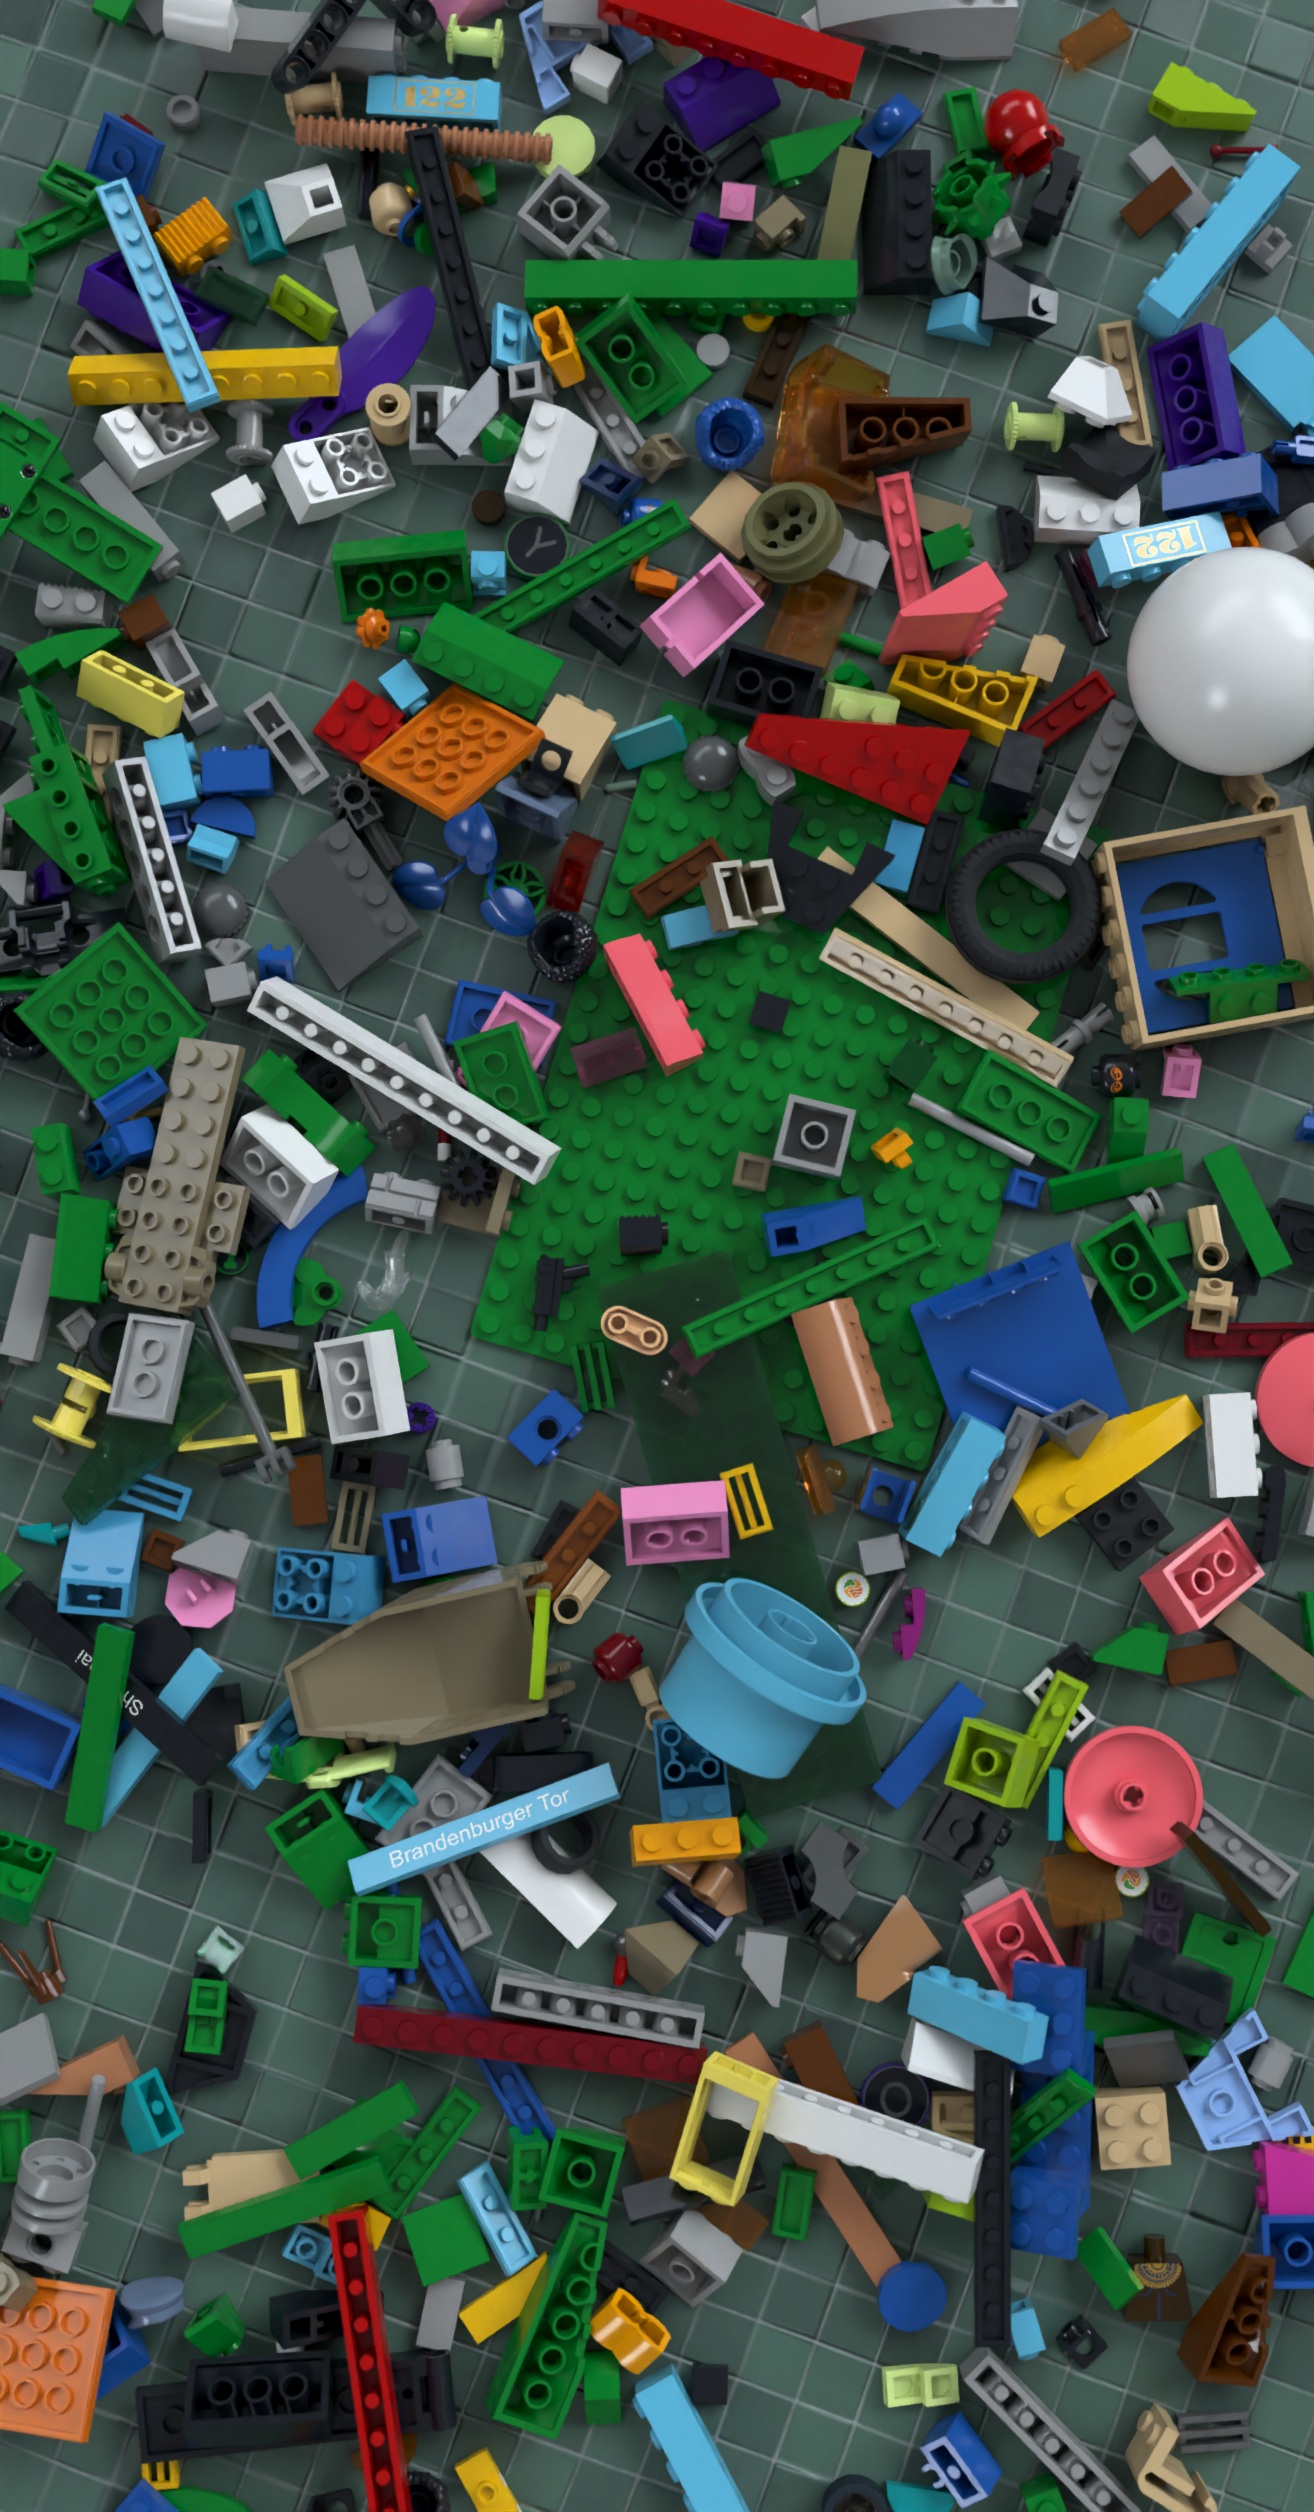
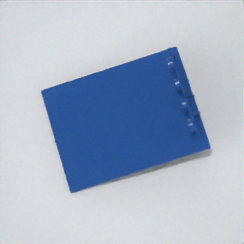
M1068 1241L993 1272L988 1271L986 1275L961 1285L953 1282L954 1288L909 1306L953 1426H955L962 1411L999 1429L1004 1434L1018 1406L964 1379V1374L970 1366L1057 1410L1080 1399H1084L1108 1413L1107 1421L1123 1414H1130L1071 1244ZM1044 1431L1036 1448L1050 1440Z

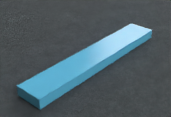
M201 1648L194 1649L158 1698L182 1720L186 1721L224 1671ZM135 1727L114 1754L101 1828L106 1826L162 1753Z

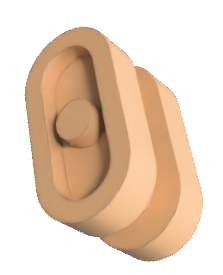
M611 1307L605 1311L601 1318V1328L607 1338L645 1355H655L666 1346L667 1332L661 1323L626 1307Z

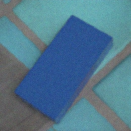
M149 1065L93 1101V1103L112 1128L169 1090L164 1081L152 1066Z

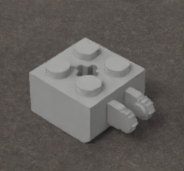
M558 165L517 213L519 233L553 260H580L582 257L587 260H605L604 256L592 246L595 241L609 250V252L615 251L619 246L612 235L605 231L611 224V211L607 202L561 165Z

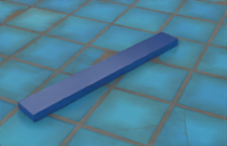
M439 1917L422 1926L419 1959L448 2011L493 2016ZM474 2057L512 2126H517L523 2135H531L532 2127L539 2128L543 2138L548 2139L549 2158L556 2127L521 2064Z

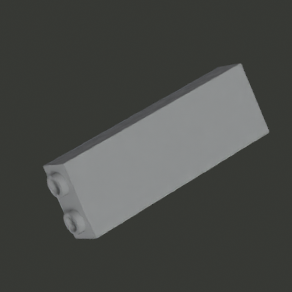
M235 7L239 22L231 52L197 45L204 71L271 76L274 66L312 13ZM324 14L326 26L333 30L334 23L332 18ZM356 16L312 79L331 80V71H335L338 81L368 83L369 75L378 76L382 73L400 77V73L406 72V51H403V34H398L396 19ZM306 40L305 49L309 55L314 57V46ZM287 67L286 76L296 78L295 72Z

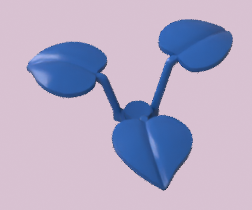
M479 802L451 817L444 827L443 834L448 847L455 854L466 856L463 862L441 878H438L435 866L423 860L407 862L399 867L393 875L392 884L406 901L422 910H434L439 908L446 899V891L441 884L447 883L468 866L475 874H489L486 889L489 898L481 903L480 910L485 921L492 928L511 936L530 935L531 930L536 925L533 906L522 891L511 886H501L494 892V878L498 872L494 865L502 855V847L497 841L492 824Z

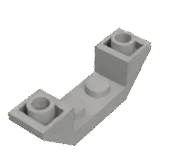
M29 772L0 795V885L20 908L30 907L32 902L37 901L38 885L27 871L8 870V867L12 868L14 864V850L10 847L11 835L16 834L17 822L4 810L3 804L39 790L34 786Z

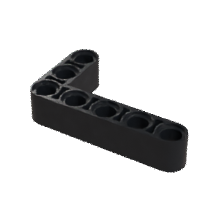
M321 0L271 72V80L274 87L283 94L294 93L304 88L367 0H352V3L347 0ZM369 0L388 19H396L397 28L406 36H418L429 31L436 23V10L429 0ZM413 10L420 15V26L413 20ZM324 14L332 18L334 23L333 30L326 26ZM306 40L314 46V57L309 55L305 49ZM287 67L295 72V84L290 82L286 76Z

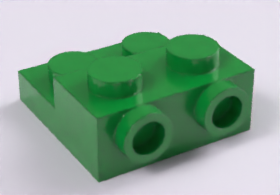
M354 1889L352 1898L345 1899L344 1920H350V1933L343 1934L342 1954L348 1955V1966L418 1969L423 1896L388 1894V1891L379 1890L358 1896Z

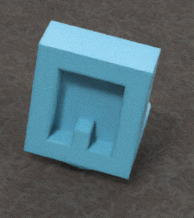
M359 1777L356 1779L355 1784L349 1782L342 1802L347 1804L344 1813L377 1824L362 1811V1808L371 1799V1796H366L365 1801L359 1799L366 1779Z

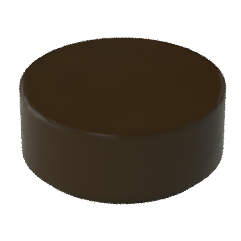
M483 490L474 497L472 512L476 521L485 526H493L503 519L505 503L498 492Z

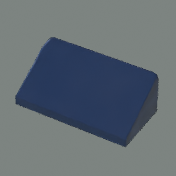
M675 1878L656 1901L657 1905L705 1947H710L717 1942L735 1916H723L696 1898L690 1892L691 1888Z

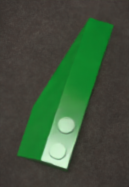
M574 2210L558 2237L523 2306L484 2399V2404L493 2419L557 2440L585 2368L586 2359L584 2355L586 2342L590 2337L591 2331L590 2317L592 2305L595 2304L597 2288L595 2286L598 2270L601 2268L608 2225L606 2221Z

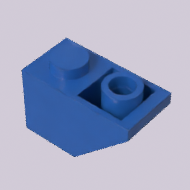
M148 1116L116 1124L82 1152L96 1182L126 1169V1166L131 1167L152 1155L157 1134Z

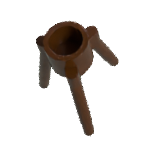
M50 1919L45 1921L54 1972H51L49 1967L37 1972L24 1950L20 1948L17 1950V1954L29 1973L28 1975L0 1940L1 1954L25 1983L31 1996H35L39 2005L61 1995L65 1991L61 1982L67 1979L61 1967L55 1933Z

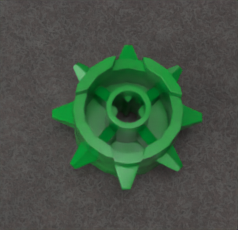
M979 158L964 161L967 165L966 167L954 174L949 170L937 183L932 195L935 200L934 207L936 208L932 215V224L946 223L945 236L951 232L954 237L965 233L972 239L977 237L978 240H984L993 234L994 226L1004 216L1005 211L1011 207V199L1004 186L1012 177L1010 172L995 174L993 172L996 164L995 161L989 165L987 161Z

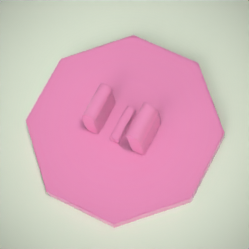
M179 1567L169 1575L165 1605L181 1626L212 1629L233 1612L237 1585Z

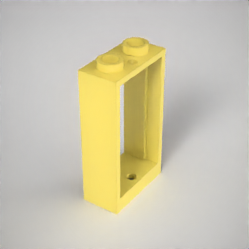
M294 1368L244 1374L248 1385L282 1381L287 1431L270 1432L272 1440L282 1441L306 1438L299 1370ZM229 1376L181 1383L175 1410L176 1425L171 1426L172 1442L174 1446H178L179 1452L258 1443L255 1434L192 1442L187 1392L233 1387Z
M715 2051L703 2064L669 2178L679 2182L687 2190H697L710 2196L714 2202L720 2205L734 2207L745 2194L780 2079ZM714 2083L759 2102L735 2180L691 2160Z

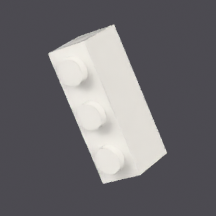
M1250 1392L1202 1396L1210 1498L1258 1496V1488H1262L1263 1479L1261 1469L1256 1468L1255 1454H1259L1260 1441L1258 1434L1253 1432V1420L1257 1418L1255 1399H1251Z

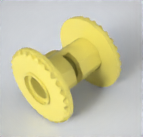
M59 1363L56 1369L72 1377L52 1421L34 1415L32 1422L64 1440L94 1449L97 1442L82 1435L87 1421L96 1413V1402L101 1391L103 1390L111 1394L113 1385L89 1372Z

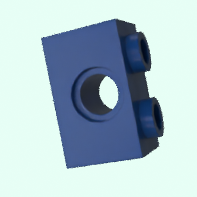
M554 1388L513 1430L507 1439L536 1467L542 1462L548 1466L561 1452L557 1446L565 1438L572 1441L584 1428L580 1422L585 1417ZM546 1420H552L558 1426V1433L551 1440H545L539 1434V1426Z

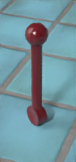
M1214 144L1209 152L1212 157L1217 158L1221 154H1253L1255 151L1261 154L1265 147H1221L1219 144ZM1271 144V145L1274 146L1276 149H1278V145H1276V144Z

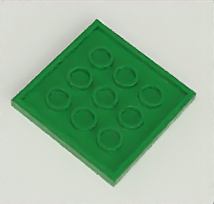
M119 922L114 924L13 1010L93 1101L149 1065L157 1071L176 1055L180 1037L195 1039L209 1027Z

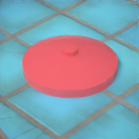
M1309 1332L1288 1340L1269 1356L1259 1373L1254 1399L1257 1405L1259 1426L1271 1445L1287 1458L1305 1466L1314 1467V1332Z
M1125 1725L1106 1729L1094 1735L1074 1754L1063 1780V1808L1067 1822L1076 1838L1097 1857L1123 1867H1146L1169 1859L1183 1848L1182 1844L1169 1830L1177 1821L1184 1823L1195 1832L1203 1809V1788L1199 1772L1193 1760L1175 1740L1151 1728Z

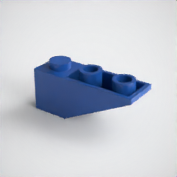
M861 1196L761 1214L765 1246L771 1257L806 1251L866 1230Z

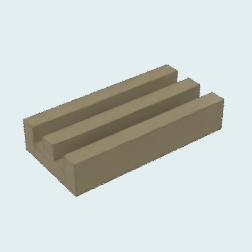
M343 1481L331 1549L366 1554L378 1486ZM350 1489H354L356 1492L347 1542L344 1544L340 1543L347 1502ZM363 1491L369 1493L359 1546H356L354 1541Z

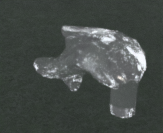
M404 1229L395 1239L392 1249L390 1251L383 1250L386 1258V1273L383 1281L376 1289H373L366 1279H361L355 1284V1288L365 1299L369 1308L376 1311L388 1309L397 1301L414 1273V1271L405 1272L404 1270L406 1247L414 1231Z

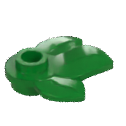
M307 1258L300 1259L295 1273L296 1278L293 1290V1308L296 1309L294 1324L310 1326L320 1321L326 1310L334 1309L341 1303L343 1288L338 1280L326 1275L320 1263ZM330 1287L333 1292L332 1297L327 1300L322 1299V1289Z

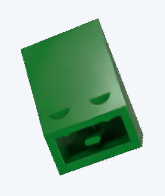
M320 1788L270 1822L264 1829L285 1861L327 1911L353 1893L354 1885L348 1860L372 1851L348 1814L344 1813V1808L331 1788Z

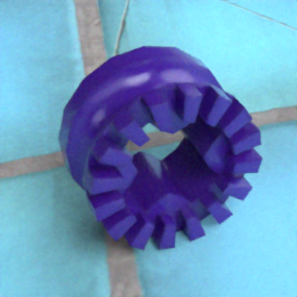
M416 1402L407 1408L411 1431L426 1433L434 1427L436 1414L428 1404ZM414 1410L428 1411L429 1415L425 1418L427 1421L426 1426H422L419 1423L416 1425L412 1424L411 1421L415 1418Z

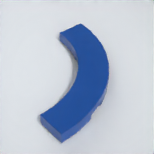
M363 1166L357 1167L349 1177L344 1173L337 1175L329 1192L295 1228L290 1230L283 1223L277 1228L264 1255L258 1278L257 1316L259 1329L267 1330L295 1322L293 1290L294 1277L299 1261L317 1236L316 1233L328 1221L333 1220L346 1210L366 1202L369 1187Z

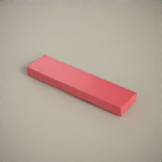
M909 471L876 478L900 610L932 592Z

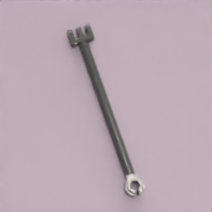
M209 1299L208 1305L205 1308L199 1309L264 1454V1457L254 1461L263 1482L268 1484L272 1482L268 1468L272 1467L275 1475L279 1478L285 1475L280 1464L281 1461L284 1460L290 1472L297 1469V1466L288 1447L283 1446L276 1449Z

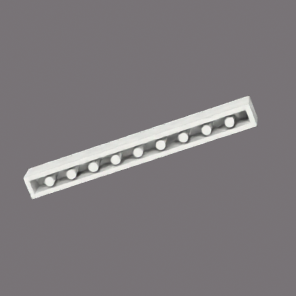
M278 976L260 982L247 1009L248 1012L531 1184L535 1185L547 1177L562 1148Z

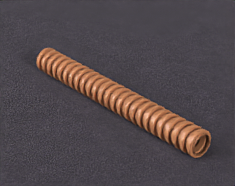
M299 114L295 122V140L298 146H303L304 143H307L309 147L318 144L319 148H323L325 144L331 149L338 145L339 149L349 146L350 150L359 147L360 151H365V148H369L371 152H375L377 148L385 153L386 149H390L391 153L400 150L401 154H406L405 131L427 128L428 125L422 124V127H417V123H412L411 126H407L406 122L397 125L395 121H392L391 125H388L386 121L376 124L375 120L366 123L365 119H360V122H356L354 118H350L348 122L343 117H340L339 121H335L334 117H329V120H325L324 116H319L318 119H315L313 115L304 118L303 114ZM443 125L442 129L438 128L445 157H447V154H452L453 158L462 155L463 159L472 156L475 160L478 159V156L483 157V160L493 157V161L503 158L504 162L513 159L514 163H518L519 159L527 164L529 160H534V164L544 161L545 165H549L552 160L553 138L550 133H546L544 137L536 132L535 136H531L530 132L520 135V131L510 134L509 130L500 133L499 129H495L494 133L486 128L484 132H479V128L469 131L468 127L459 130L458 126L448 129L447 125Z

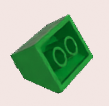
M61 1193L49 1291L50 1297L68 1302L104 1305L105 1297H110L111 1290L108 1286V1279L105 1276L104 1268L107 1257L116 1249V1245L112 1243L113 1232H111V1230H117V1214L119 1210H115L116 1204L107 1200Z
M1137 1210L1077 1245L1130 1334L1190 1299Z

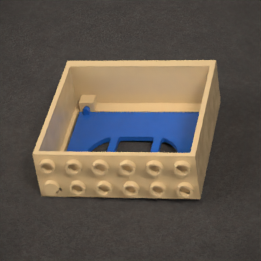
M1306 805L1103 842L1092 855L1093 860H1089V865L1100 887L1102 913L1105 920V926H1102V937L1105 946L1110 945L1112 959L1108 960V968L1111 978H1116L1118 992H1115V1004L1117 1011L1123 1012L1125 1025H1121V1035L1124 1045H1129L1130 1053L1314 1019V845ZM1260 837L1258 840L1115 866V863ZM1172 883L1196 885L1204 889L1215 899L1214 902L1146 915L1140 913L1144 902L1155 890ZM1212 913L1219 914L1227 951L1226 958L1156 971L1150 970L1142 926ZM1285 959L1301 961L1310 971V980L1278 984L1277 1010L1294 1007L1293 1010L1218 1023H1210L1207 1019V997L1197 1001L1177 1000L1167 996L1154 985L1156 981L1179 976L1182 972L1205 973L1220 967H1227L1232 970L1246 968L1247 965L1252 963L1273 965L1279 964L1280 961ZM1200 1024H1205V1025H1206V1026H1200V1027H1195V1028H1190V1029H1184V1030H1179V1031H1173V1032H1168V1033H1162V1034H1157V1035L1148 1036V1034L1156 1033V1032H1162V1031H1167V1030H1172V1029H1178V1028H1183V1027H1189V1026H1194V1025H1200Z

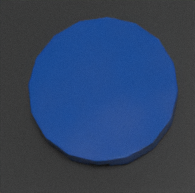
M910 2260L900 2262L889 2268L880 2279L877 2305L885 2321L895 2329L908 2332L922 2330L933 2324L943 2313L947 2301L946 2286L937 2269L927 2262L911 2263Z

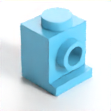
M471 551L473 597L506 596L507 563L505 551Z
M1029 2297L1011 2302V2347H1015L1018 2358L1022 2361L1033 2359L1039 2355V2351L1046 2350L1037 2317Z

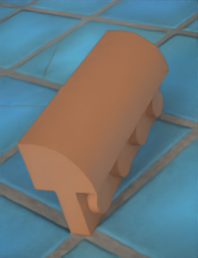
M852 1297L836 1299L791 1314L833 1446L894 1427L891 1420V1412L886 1404L880 1386V1378L875 1370L869 1352V1344L865 1339L859 1321V1313Z

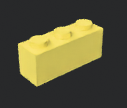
M99 650L81 660L76 696L88 701L94 707L102 708L114 714L121 721L129 722L145 730L151 736L161 738L179 727L185 695L184 691L103 650Z

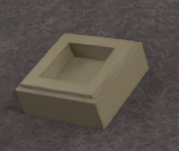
M739 1151L731 1186L765 1193L772 1158Z

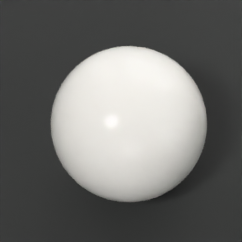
M1226 548L1195 558L1178 568L1151 594L1135 622L1130 637L1127 656V679L1130 696L1140 721L1155 742L1170 755L1204 772L1227 776H1245L1269 772L1285 766L1314 747V569L1295 557L1266 548Z

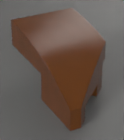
M458 158L448 160L447 166L456 201L472 211L483 206L478 186L467 167Z

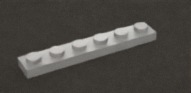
M1111 699L1040 850L1041 853L1068 866L1072 865L1139 721L1135 709Z

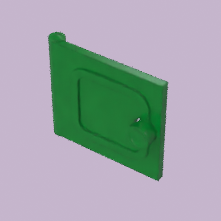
M1194 1911L1180 1954L1234 1978L1231 2004L1225 2020L1226 2023L1233 2024L1248 2008H1253L1277 1939L1270 1935H1265L1262 1938L1252 1929Z

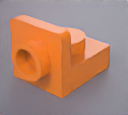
M649 555L633 564L630 580L635 581V593L667 600L676 593L677 576H672L669 571L664 569L647 570Z

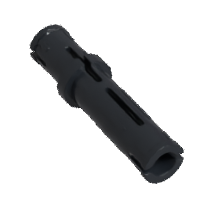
M1074 547L1064 548L1055 554L1054 559L1057 561L1066 586L1078 610L1076 612L1077 619L1083 622L1091 640V645L1093 647L1102 645L1112 638L1101 614L1103 610L1100 602H1096L1087 578L1075 554Z

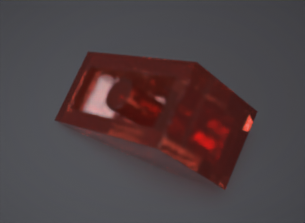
M575 830L572 831L560 854L547 900L548 905L565 911L570 909L571 912L579 914L597 869L604 841Z

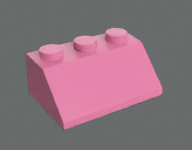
M724 1480L620 1488L626 1566L730 1558L728 1508Z

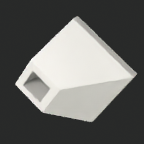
M327 163L264 182L284 245L347 226L342 204Z
M1089 355L1076 357L1051 389L1048 398L1058 402L1056 406L1058 409L1070 414L1078 412L1086 416L1085 421L1095 427L1103 428L1104 425L1116 426L1117 423L1130 421L1132 417L1118 369Z

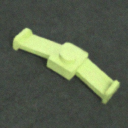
M387 1741L386 1746L345 1755L343 1750L301 1782L306 1783L307 1789L337 1787L343 1778L381 1769L391 1773L394 1771L396 1761L394 1742ZM271 1772L265 1777L270 1779L283 1780L271 1775Z

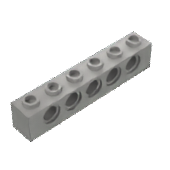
M146 756L114 760L102 774L157 965L188 961L202 947Z
M499 1968L491 2011L699 2049L705 2017L704 2005Z
M977 2347L959 2366L963 2380L1091 2512H1141L1134 2495L990 2347Z

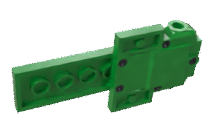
M0 401V543L7 531H10L129 605L162 552L163 545L46 473L45 469L61 445V439Z

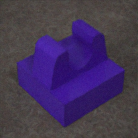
M699 211L695 218L689 247L720 258L724 250L730 222Z
M43 861L34 870L35 882L38 885L39 903H53L57 898L68 896L75 890L74 885L62 884L60 877H66L68 874L55 861Z

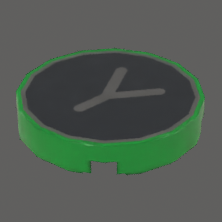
M535 513L525 515L512 524L506 533L504 548L507 562L513 571L524 579L534 580L568 560L571 545L568 532L561 522L550 515Z

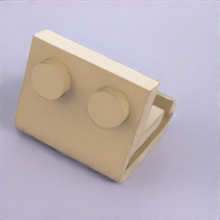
M1154 2402L1149 2411L1145 2410L1141 2414L1137 2422L1138 2431L1125 2453L1126 2462L1140 2490L1172 2512H1217V2505L1200 2474L1195 2470L1190 2478L1182 2462L1169 2454L1180 2433L1167 2410Z

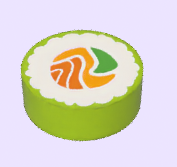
M846 1572L836 1581L835 1593L843 1604L853 1607L859 1606L867 1600L870 1593V1585L862 1574Z
M1117 1865L1113 1872V1883L1116 1889L1123 1895L1137 1897L1148 1888L1149 1875L1144 1867L1132 1868Z

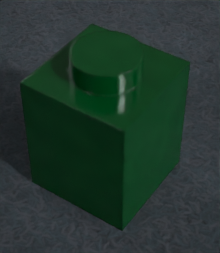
M909 1038L883 1077L912 1095L937 1059V1056L932 1054L934 1049L920 1039H917L915 1042Z

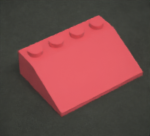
M987 561L901 609L879 655L878 661L880 664H898L902 654L941 661H955L963 655L966 658H970L982 650V644L990 636L989 631L995 626V620L1003 612L1002 607L1009 596Z

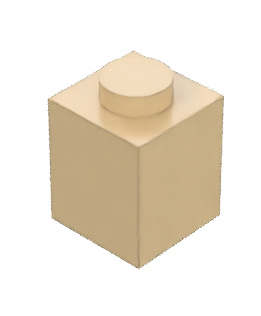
M1034 634L1018 677L1026 678L1027 675L1039 677L1035 688L1048 692L1066 645L1060 644L1059 640L1053 636L1046 634L1038 636Z

